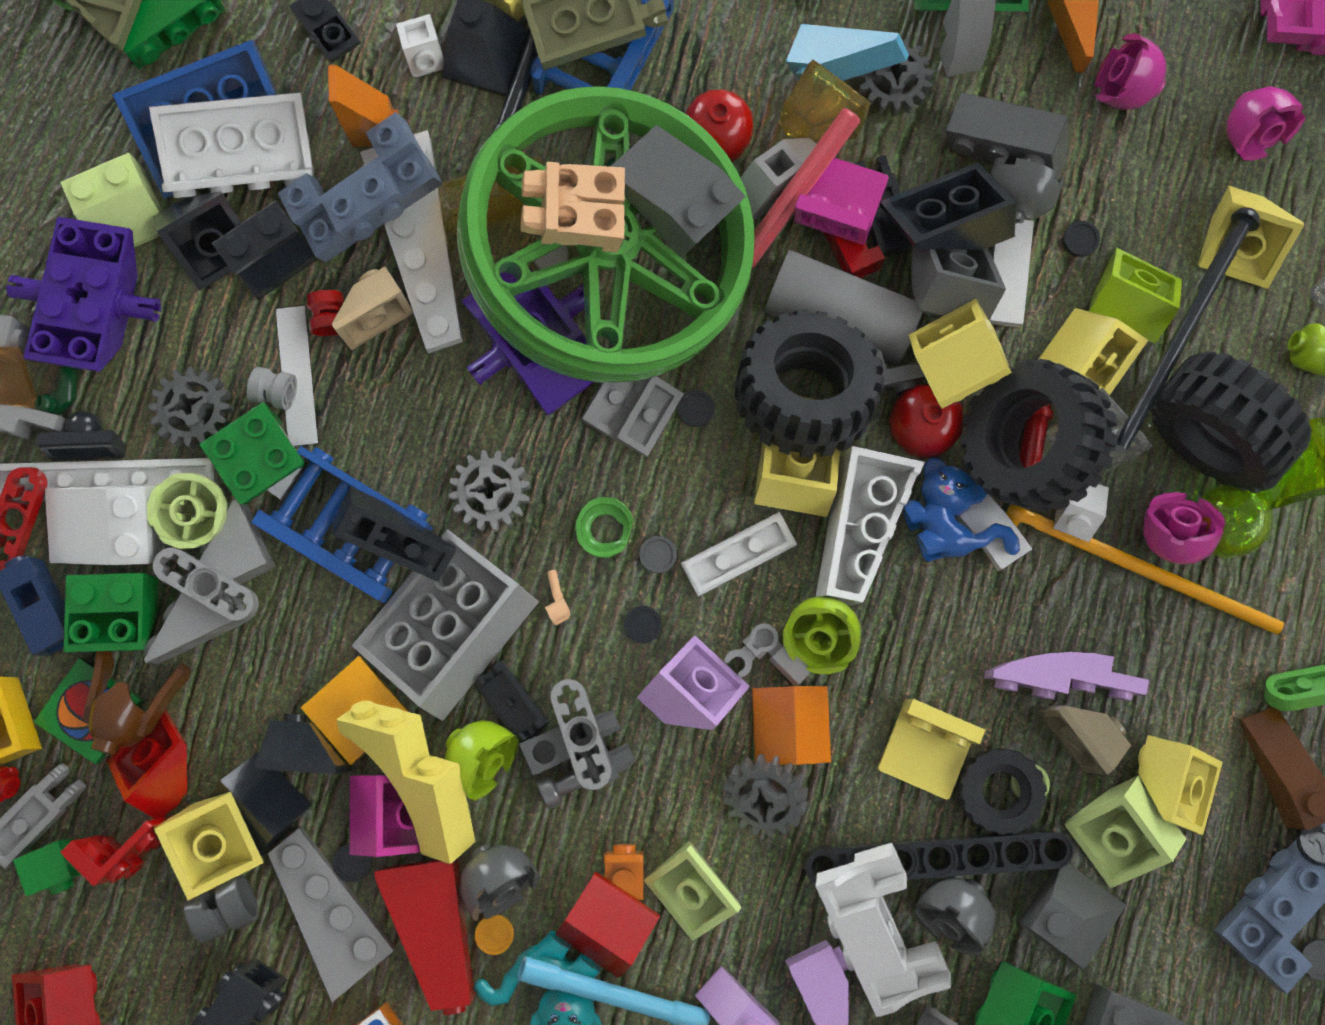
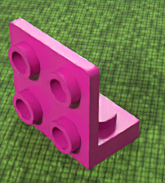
M834 158L808 195H799L795 205V223L865 245L888 182V175Z

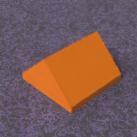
M828 686L752 688L755 763L759 754H763L766 762L770 763L774 756H778L779 765H787L788 763L792 765L831 763Z

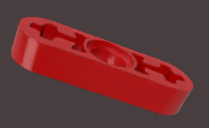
M20 467L12 470L8 474L1 492L0 533L5 536H0V547L5 545L4 553L8 554L9 558L0 561V571L5 569L4 564L7 561L24 555L44 499L48 481L45 474L36 467ZM29 477V482L34 484V488L24 492L25 486L20 483V479ZM22 497L21 501H28L29 504L13 501L12 499ZM11 508L19 510L23 516V523L17 530L9 527L6 522V514ZM8 536L16 537V539L7 541Z

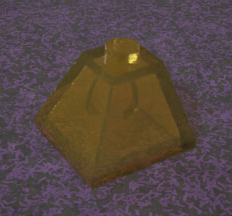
M812 59L784 103L779 123L782 124L783 130L792 138H811L815 143H818L840 111L846 108L860 119L859 125L848 138V140L856 139L861 134L871 102Z

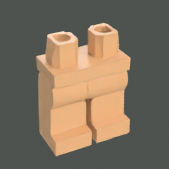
M547 162L545 171H524L522 177V197L542 198V207L523 206L521 213L522 232L541 235V244L553 245V242L561 245L602 247L604 252L618 253L624 240V167L559 165L557 162Z

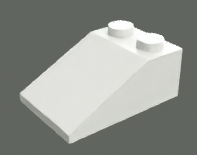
M157 485L45 488L49 563L96 565L153 563L155 556L164 549L163 541L158 538L160 536L156 533L154 527H150L147 520V502L152 490Z

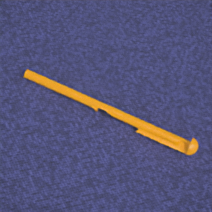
M1013 504L1007 509L1006 515L1016 527L1020 522L1030 525L1043 533L1276 635L1280 634L1284 627L1283 621L1094 538L1087 542L1054 529L1053 520Z

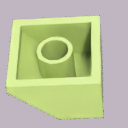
M126 153L60 182L77 220L130 228L133 231L134 248L160 237L152 217L160 213L162 208L145 169L130 153Z
M1140 775L1107 790L1064 824L1110 888L1173 862L1186 841V837L1177 825L1163 820Z

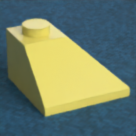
M1228 186L1211 218L1198 265L1205 269L1209 268L1233 224L1231 222V215L1240 208H1252L1260 216V226L1255 231H1248L1225 275L1268 289L1304 227V223L1263 196Z
M1148 735L1145 745L1142 746L1139 752L1138 774L1160 815L1167 822L1203 835L1223 762L1193 746Z

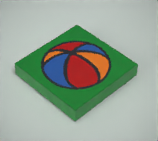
M79 658L36 717L34 723L92 763L100 764L107 754L91 749L94 738L89 732V723L82 720L95 665L84 658ZM110 676L104 693L118 683V681ZM129 689L132 701L140 708L145 700Z

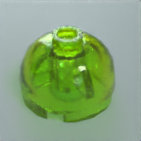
M1221 485L1209 490L1200 497L1210 502L1225 518L1222 538L1212 554L1221 558L1242 557L1255 552L1269 539L1274 526L1273 511L1268 500L1260 492L1250 493L1248 490L1241 491L1230 485ZM1203 517L1202 521L1208 524L1205 530L1207 532L1211 526L1210 517Z

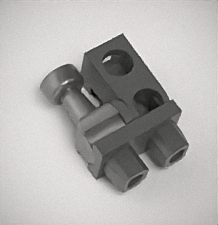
M613 711L594 716L601 738L621 729ZM583 722L575 724L570 731L572 742L579 746L587 745L593 736L591 727ZM560 727L519 744L533 776L566 760L570 763L573 771L554 781L551 776H547L537 781L539 790L549 810L562 803V795L584 788L576 778ZM603 741L612 769L608 782L619 778L618 773L626 770L636 762L628 743L608 752ZM595 745L588 751L575 752L578 761L583 757L587 760L588 769L583 771V776L585 778L591 777L594 783L600 781V774L605 772L603 764L596 765L594 763L592 754H600L598 745Z

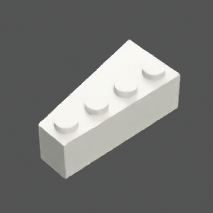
M854 446L841 453L837 492L831 506L816 597H833L845 602L847 605L864 602L882 561V554L889 539L894 534L897 527L896 522L904 505L908 502L912 492L911 488L925 462Z

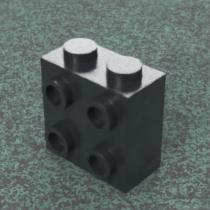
M257 958L246 965L239 964L233 973L228 971L221 978L214 989L218 997L210 1007L204 1006L191 1025H259L268 1014L272 1015L282 1003L286 994L281 990L288 979Z

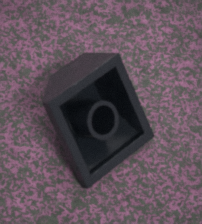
M457 0L448 26L442 73L443 79L506 97L530 30L492 3L481 0Z
M221 191L184 198L152 217L157 233L199 291L232 272L212 243L242 222Z
M284 713L283 721H270L256 759L255 769L338 774L352 771V765L345 760L314 723L307 722V715Z

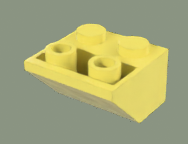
M976 299L909 334L914 355L942 409L954 402L963 400L966 396L989 384H994L1012 373L995 329Z
M1075 308L1039 359L1050 360L1056 364L1060 363L1098 384L1100 391L1106 393L1109 397L1148 340L1117 318Z

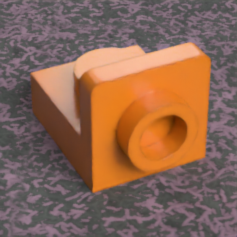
M634 844L612 845V851H605L604 854L605 878L637 900H644L643 851H636V845Z

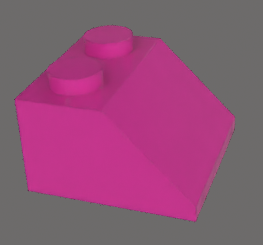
M385 774L350 776V855L381 857L421 852L410 815Z

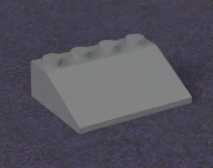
M448 529L441 538L456 547V552L439 582L413 571L352 645L415 704L441 721L447 717L539 602L523 587Z

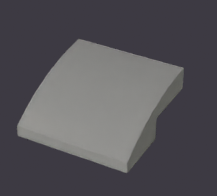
M657 376L629 382H601L580 420L622 445L647 457L684 393Z

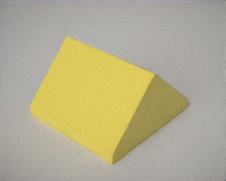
M231 792L193 803L154 828L187 900L264 863Z

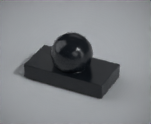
M88 411L75 412L69 416L64 425L65 432L37 434L36 445L52 461L123 458L126 454V444L114 430H103L99 417Z

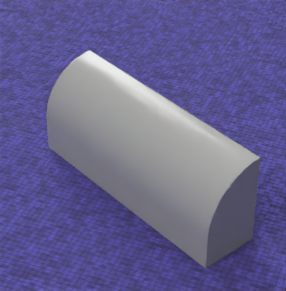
M788 250L764 310V313L774 317L783 313L792 316L794 311L807 310V314H815L816 311L827 312V317L833 319L839 316L847 320V325L852 329L855 326L865 334L864 340L866 342L870 340L876 350H882L884 362L897 367L901 363L910 344L909 334L916 330L923 313L918 309L917 303L913 299L792 250Z

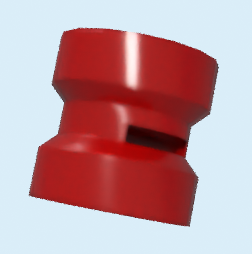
M320 290L309 293L306 296L307 308L312 312V318L309 320L310 333L315 336L339 335L332 326V323L344 303L343 293L336 290Z

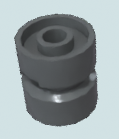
M242 874L216 886L215 890L210 889L190 900H187L186 897L184 899V912L189 928L194 937L203 944L225 935L228 926L236 930L258 920L259 913L255 895L249 882Z

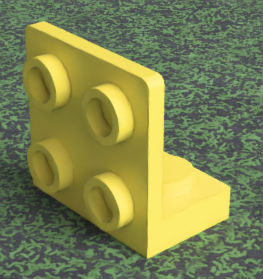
M905 699L878 765V770L947 800L952 794L970 745L981 743L985 729L915 699Z

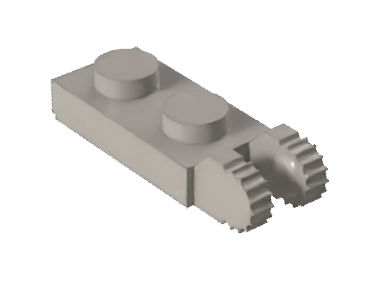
M60 764L46 775L39 784H34L0 818V865L4 869L11 868L14 865L13 860L23 856L67 811L65 808L72 804L85 790L86 785L81 780H78L69 785L57 799L49 793L70 772V769L65 764Z

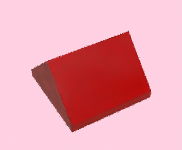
M595 871L556 931L555 936L562 938L580 953L589 957L617 978H620L632 966L659 920L660 914Z

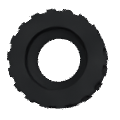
M1005 748L982 750L975 757L970 758L966 762L965 768L961 769L959 773L960 780L957 783V790L959 791V797L957 798L959 804L964 809V814L978 827L998 835L1010 833L1014 835L1020 833L1022 829H1029L1033 826L1032 823L1041 817L1043 806H1046L1045 792H1047V784H1044V775L1041 770L1037 769L1036 763L1032 759L1027 758L1023 753ZM995 772H1007L1014 776L1019 783V800L1010 809H994L987 804L983 797V784L987 777Z

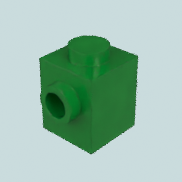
M74 838L53 842L13 860L26 897L47 890L53 896L75 886L73 879L82 876V874L60 853Z

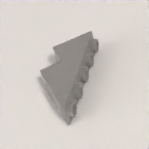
M235 499L232 502H228L227 519L221 532L211 542L201 546L200 554L202 556L200 561L242 584L275 568L276 565L259 528L251 523L253 515L248 505H241ZM188 571L185 577H188L191 571ZM211 574L201 576L196 584L198 593L202 596L211 594L215 589L216 581ZM181 592L177 601L172 602L167 607L162 619L165 623L160 632L147 643L144 649L145 663L161 664L247 621L237 622L229 620ZM226 592L221 597V599L227 600L235 606L233 613L236 610H245L241 598L233 597Z

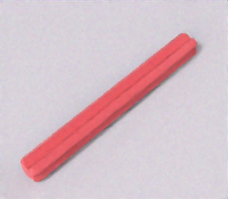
M844 108L840 111L755 229L752 268L757 265L794 214L799 195H808L859 125V117L849 109Z

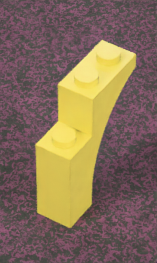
M363 700L354 704L349 711L336 719L339 733L350 739L370 756L398 792L415 828L421 855L451 864L476 842L466 794L462 787L459 763L429 755L421 715Z

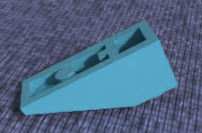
M801 24L786 62L798 82L808 86L814 84L831 85L905 62L909 54L899 33Z

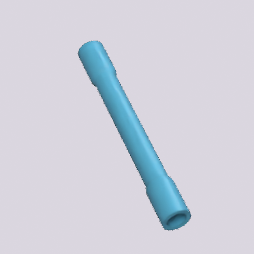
M526 956L523 958L519 968L518 981L549 990H560L661 1019L671 1025L709 1024L710 1013L707 1009L659 998L563 970L557 965Z

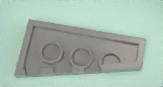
M298 828L270 851L268 855L331 1002H334L391 954L396 947L348 885L337 876L333 866L305 830Z

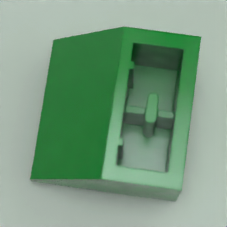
M145 573L66 575L64 652L144 650L158 617L159 578Z

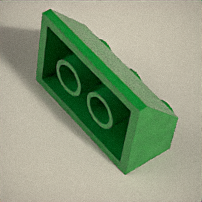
M1002 961L999 969L991 977V988L984 1005L980 1007L976 1014L975 1025H1065L1077 994L1020 967Z

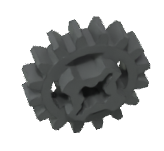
M907 38L903 41L909 54L907 61L854 78V83L861 85L857 93L858 97L867 95L869 98L866 107L869 108L874 104L879 105L878 114L880 115L884 113L886 108L891 109L893 117L897 116L900 108H903L907 114L911 113L914 104L921 106L925 95H928L932 83L929 81H931L934 70L927 68L930 57L920 58L919 53L922 47L918 45L914 49H910L908 47L909 39ZM904 90H911L910 92L903 95Z
M188 367L186 376H183L178 370H174V380L171 382L164 378L160 379L164 388L162 391L152 390L151 394L158 398L157 403L149 404L148 409L157 413V416L153 417L150 422L156 427H161L158 431L161 437L165 439L170 438V443L180 447L184 442L185 446L189 449H195L197 441L202 443L209 436L217 433L221 425L227 426L231 423L224 417L225 413L234 412V408L225 403L232 395L226 389L221 390L224 383L219 378L212 379V374L204 369L198 375L194 368ZM192 386L205 387L209 391L205 392L202 390L196 393ZM178 424L181 426L186 424L191 431L178 430L174 425Z
M763 754L758 755L756 763H753L748 757L744 758L741 767L737 765L733 767L724 785V790L727 792L723 803L731 805L728 813L729 817L739 816L741 818L739 823L741 829L748 824L753 826V835H757L760 829H765L767 836L773 837L774 831L777 828L783 835L787 834L790 825L795 827L799 825L801 815L805 814L808 804L806 802L808 788L800 787L804 778L803 775L797 774L793 776L791 774L793 764L791 763L784 767L779 766L778 756H774L771 763L766 762Z

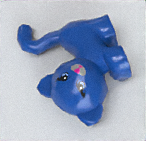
M931 457L927 460L923 473L925 479L920 489L926 506L923 507L919 501L911 499L904 505L901 511L910 531L924 530L917 535L916 540L924 560L930 562L944 557L965 556L975 549L987 546L995 538H1002L1007 554L1016 555L1020 551L1019 538L1010 526L994 523L982 532L973 534L955 519V516H960L968 511L971 505L978 504L986 498L987 493L984 492L983 487L977 485L963 470L955 466H947L938 457Z

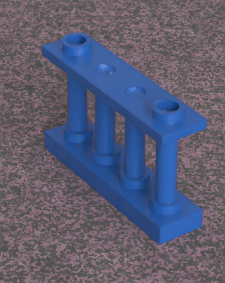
M641 0L642 5H643V4H646L647 2L650 1V0ZM663 0L667 12L666 16L669 20L674 9V0ZM665 25L661 27L644 26L647 36L627 42L626 47L628 49L623 58L617 57L615 59L602 52H597L581 59L610 72L612 79L607 87L631 90ZM539 56L531 68L530 76L533 79L535 93L542 95L549 81L567 90L580 87H594L557 69V66L543 70Z
M300 446L297 452L303 458L310 461L279 510H274L271 515L258 510L251 523L373 598L386 604L393 590L385 586L388 580L385 576L394 562L380 556L372 569L368 568L363 573L353 567L356 562L354 556L360 547L346 541L341 550L337 548L334 554L321 547L325 542L322 538L332 524L333 517L350 487L386 502L421 526L432 531L433 527L425 521L429 515L411 504L406 509L402 508L331 465L334 458L321 449L315 447L310 452ZM322 470L341 480L310 530L305 529L301 535L290 528L294 522L291 518Z

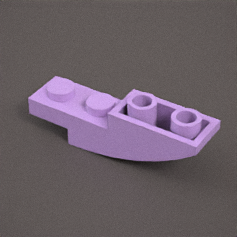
M1080 652L1049 653L1020 658L985 671L984 679L995 681V688L1017 692L1018 686L1032 689V696L1055 700L1056 694H1068L1070 682H1072L1071 689L1088 693H1095V688L1109 690L1108 697L1125 701H1132L1133 696L1147 695L1149 684L1147 679L1111 672L1113 656Z

